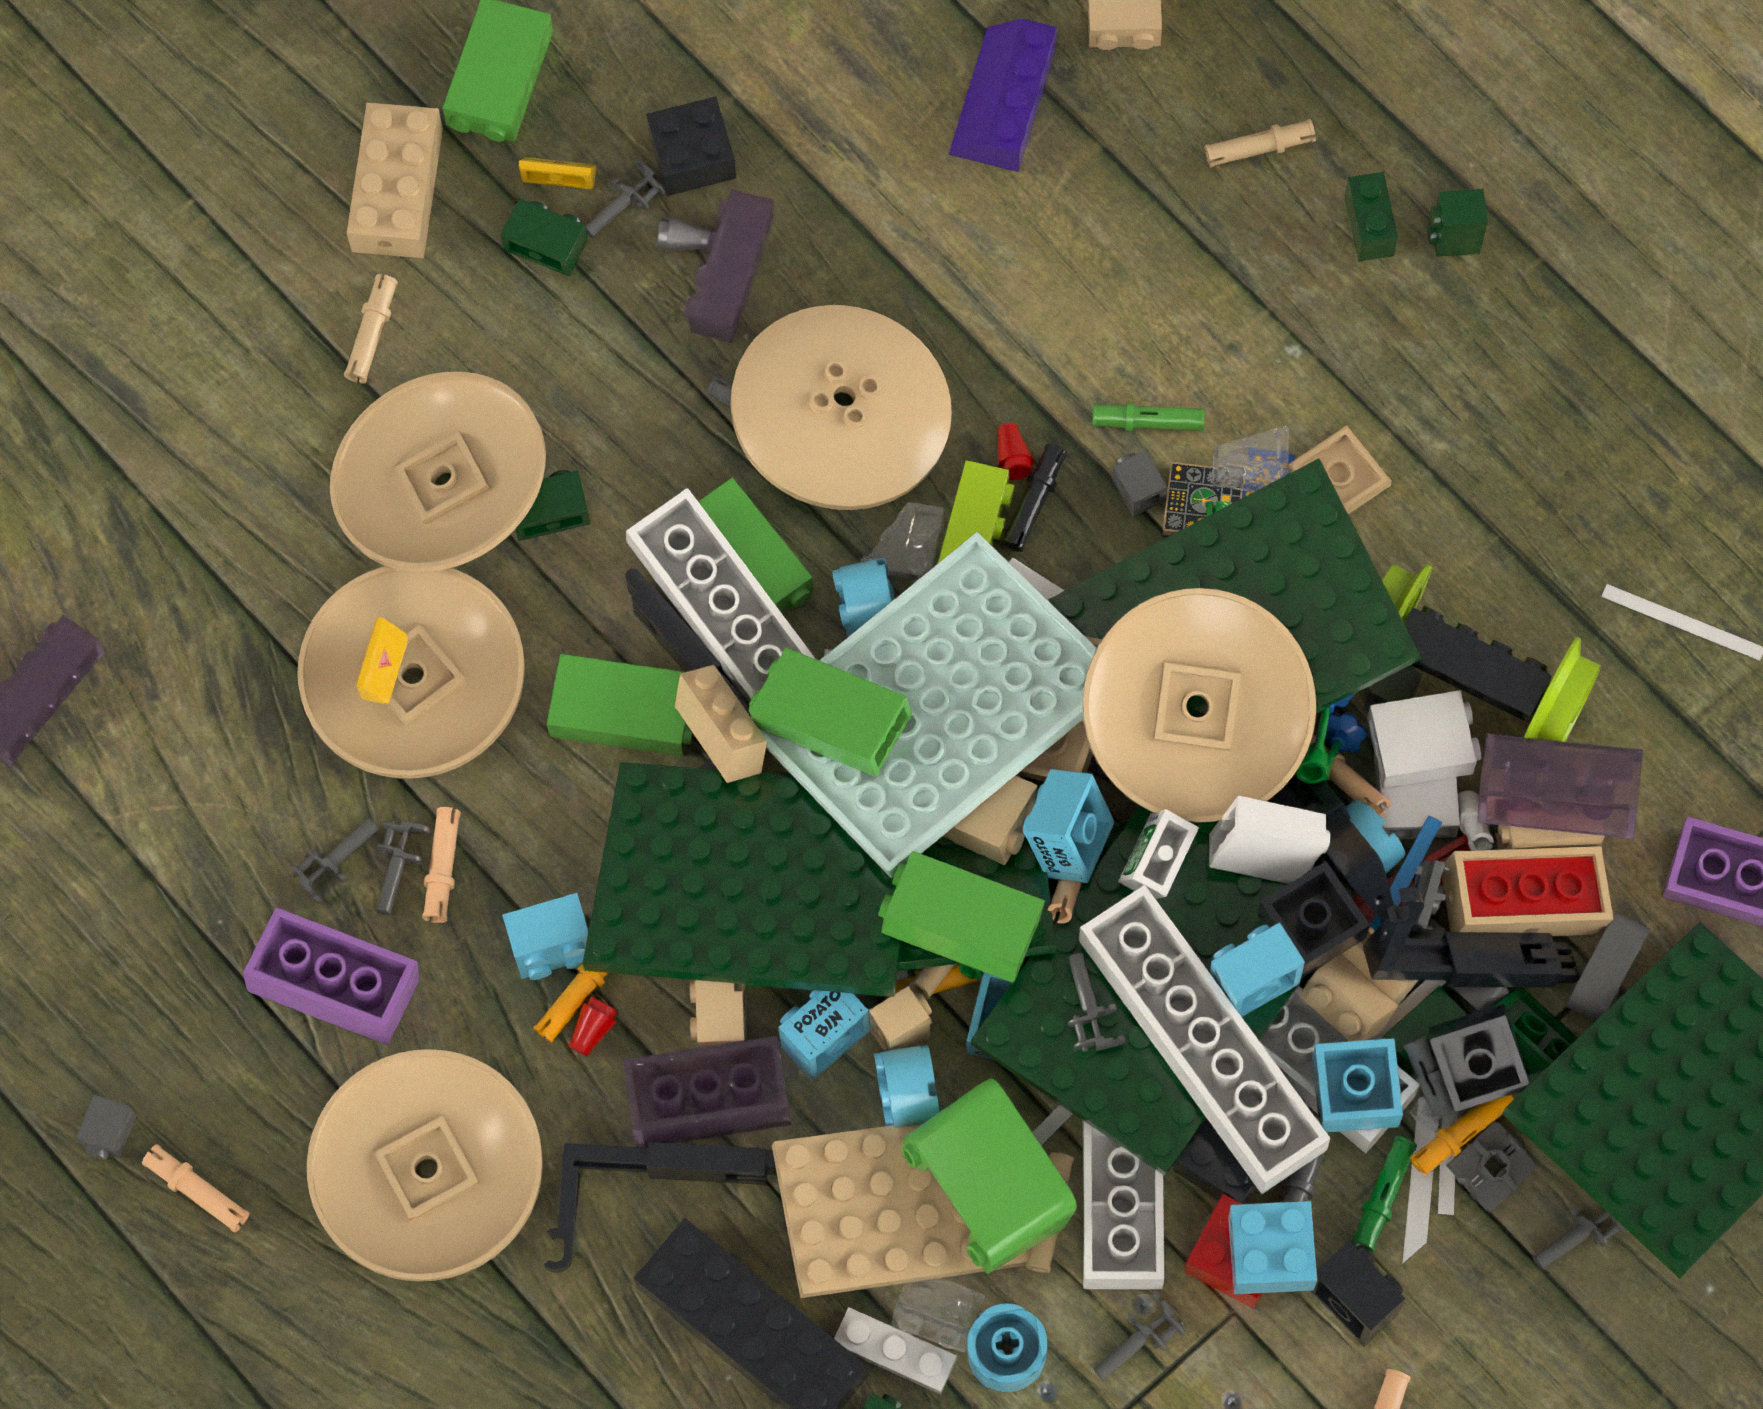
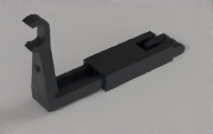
M629 569L625 574L628 592L632 596L631 601L633 603L634 615L684 672L714 665L751 717L749 704L725 678L720 662L651 583L637 569ZM711 759L700 767L704 769H717Z
M1293 776L1273 796V799L1280 805L1326 814V830L1330 832V844L1325 855L1350 886L1378 915L1383 924L1389 918L1387 908L1393 906L1394 903L1379 855L1350 821L1351 817L1343 802L1325 780L1312 784L1305 782L1298 786ZM1293 785L1294 790L1291 791L1288 787Z
M1414 887L1399 889L1404 906L1396 907L1393 905L1388 907L1389 918L1363 945L1371 980H1446L1448 987H1554L1556 983H1575L1580 979L1578 970L1573 969L1576 966L1574 957L1570 956L1572 953L1570 944L1566 942H1553L1551 933L1445 932L1441 939L1407 938L1413 924L1424 909L1421 891Z
M648 1142V1148L564 1143L558 1228H552L547 1231L552 1240L559 1238L565 1241L564 1255L562 1260L558 1262L548 1260L544 1267L550 1272L560 1273L567 1270L572 1264L581 1174L578 1173L579 1169L648 1172L650 1179L766 1185L767 1174L777 1175L773 1150H766V1148Z

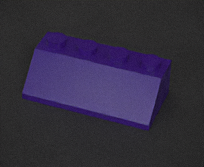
M1018 19L987 27L949 155L1019 172L1055 54L1057 27L1026 19Z

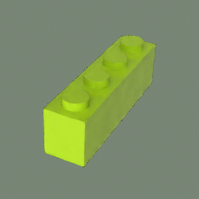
M965 461L938 564L977 532L991 546H993L994 539L1001 540L1006 518L1000 517L1003 505L1010 507L1015 485L1009 484V470Z

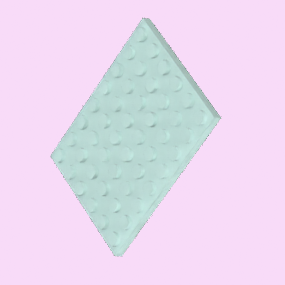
M977 532L820 660L907 697L913 714L877 777L761 729L759 730L767 740L766 749L892 878L900 862L907 864L912 851L920 854L923 853L1083 720V688L1091 659L1097 648Z

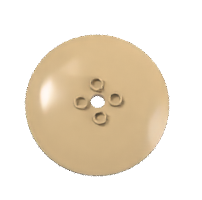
M825 305L802 309L786 315L765 328L748 346L739 362L732 384L730 399L731 417L737 439L745 455L758 472L772 485L795 499L811 505L836 510H858L880 506L896 500L918 486L932 471L942 455L951 426L952 411L948 385L938 362L930 350L920 339L898 322L867 309L845 305ZM840 392L847 393L852 397L853 403L849 406H841L834 400V395Z
M441 372L407 381L382 395L364 410L351 425L337 450L330 477L331 503L337 522L347 538L359 551L375 562L390 568L411 572H430L456 567L478 558L496 547L517 528L529 512L539 493L546 461L545 442L541 427L532 410L519 394L502 382L488 376L470 372ZM445 473L451 474V478L446 484L435 485V481L440 475Z
M384 566L369 571L342 586L317 612L306 631L301 645L297 671L298 687L304 710L312 727L321 740L342 759L355 767L380 776L408 779L423 778L442 774L468 763L484 752L502 734L513 717L522 694L525 676L524 651L518 629L509 611L501 600L478 580L453 568L430 572H411ZM378 617L385 618L408 636L407 646L388 704L362 699L356 686L374 624ZM410 668H419L424 672V675L418 683L409 684L403 680L404 673Z
M1204 588L1182 589L1156 596L1141 603L1124 615L1107 632L1098 645L1086 674L1082 700L1083 721L1086 736L1097 763L1109 780L1126 797L1155 814H1159L1160 810L1167 809L1188 822H1214L1222 820L1223 815L1237 796L1268 801L1293 777L1307 753L1313 735L1316 717L1315 687L1308 662L1301 647L1288 629L1270 612L1260 605L1230 592ZM1191 696H1201L1207 702V712L1203 717L1196 718L1188 713L1186 704Z
M434 1049L412 1050L384 1057L371 1063L349 1078L333 1094L321 1112L312 1132L307 1155L309 1194L318 1219L330 1238L345 1254L360 1265L384 1276L406 1281H436L452 1278L480 1267L494 1258L517 1236L530 1216L538 1197L543 1169L542 1146L535 1120L528 1105L515 1087L499 1072L475 1058L456 1052ZM430 1159L437 1163V1172L430 1178L419 1177L416 1174L418 1164L423 1160Z

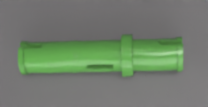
M1126 402V405L1093 403L1092 427L1125 428V431L1133 432V428L1195 430L1203 432L1205 410L1204 408L1134 406V402Z

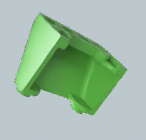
M992 1078L974 1087L905 1136L901 1142V1151L908 1165L912 1168L917 1167L921 1171L929 1168L971 1231L968 1238L969 1245L966 1247L967 1253L976 1266H982L986 1274L991 1273L1063 1230L1076 1211V1200L1070 1188L1003 1088Z

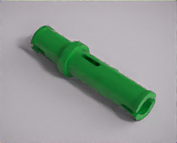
M1394 1136L1392 1146L1380 1170L1370 1198L1362 1204L1361 1211L1363 1215L1351 1240L1355 1247L1361 1245L1369 1253L1374 1252L1376 1242L1385 1222H1390L1393 1213L1390 1210L1410 1164L1409 1157L1416 1151L1417 1144L1405 1137Z

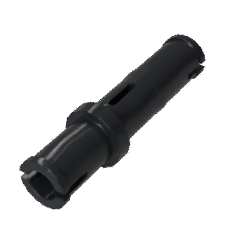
M1046 444L1035 471L1030 472L1027 477L1029 484L1007 532L1001 540L1004 546L1010 543L1008 546L1010 550L1023 552L1049 492H1054L1057 483L1055 479L1064 459L1067 457L1065 450H1061V453H1059L1061 449L1059 446Z

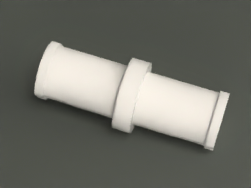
M1470 790L1463 791L1458 794L1460 829L1467 835L1468 844L1472 851L1490 850L1492 848L1491 843H1494V840L1489 831L1490 819L1488 814L1481 808L1477 793Z

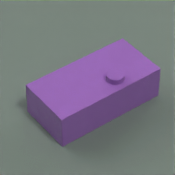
M1687 816L1680 829L1662 897L1763 927V838Z
M277 907L243 972L248 992L389 1045L420 980L416 960Z

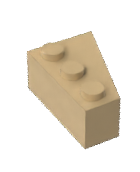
M690 980L691 1003H696V1017H691L690 1019L691 1040L698 1042L701 1053L747 1051V999L745 984Z

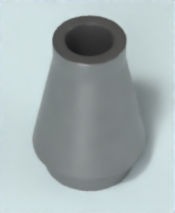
M669 216V219L660 218L656 247L665 248V252L708 250L710 229L702 228Z

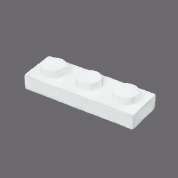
M848 1307L834 1338L856 1357L940 1395L957 1360V1355L850 1307Z

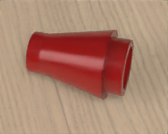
M1015 423L1003 424L997 428L998 468L1009 470V480H1020L1032 472L1034 459L1019 432L1018 425Z
M591 997L587 1005L584 1003L582 1005L572 1040L568 1046L589 1057L595 1046L615 1025L616 1021L614 1018L618 1011Z

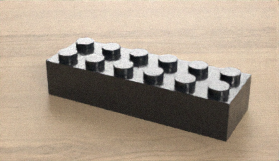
M686 1218L682 1220L634 1277L638 1290L784 1409H842L869 1377L868 1366Z

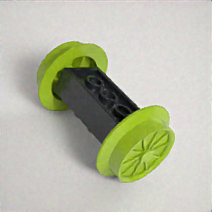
M1393 564L1382 581L1422 658L1411 664V666L1529 723L1530 725L1517 752L1516 761L1519 762L1533 751L1554 762L1569 736L1602 665L1581 656V638L1577 636L1574 639L1551 681L1552 675L1547 673L1548 666L1531 657H1527L1524 662L1513 656L1512 648L1496 640H1492L1489 645L1479 640L1477 631L1464 624L1458 623L1456 628L1444 623V615L1429 607L1423 606L1421 611L1416 609L1430 578L1432 565L1427 564L1414 574Z

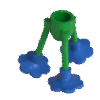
M1353 695L1321 711L1316 742L1309 744L1307 753L1296 771L1297 777L1303 782L1312 784L1328 780L1330 768L1338 752L1356 753L1360 750L1361 741L1367 735L1366 728L1358 724V719L1353 713L1345 712L1340 715L1334 712L1335 706H1347L1349 699ZM1324 741L1328 742V747L1330 749L1328 754L1323 748Z

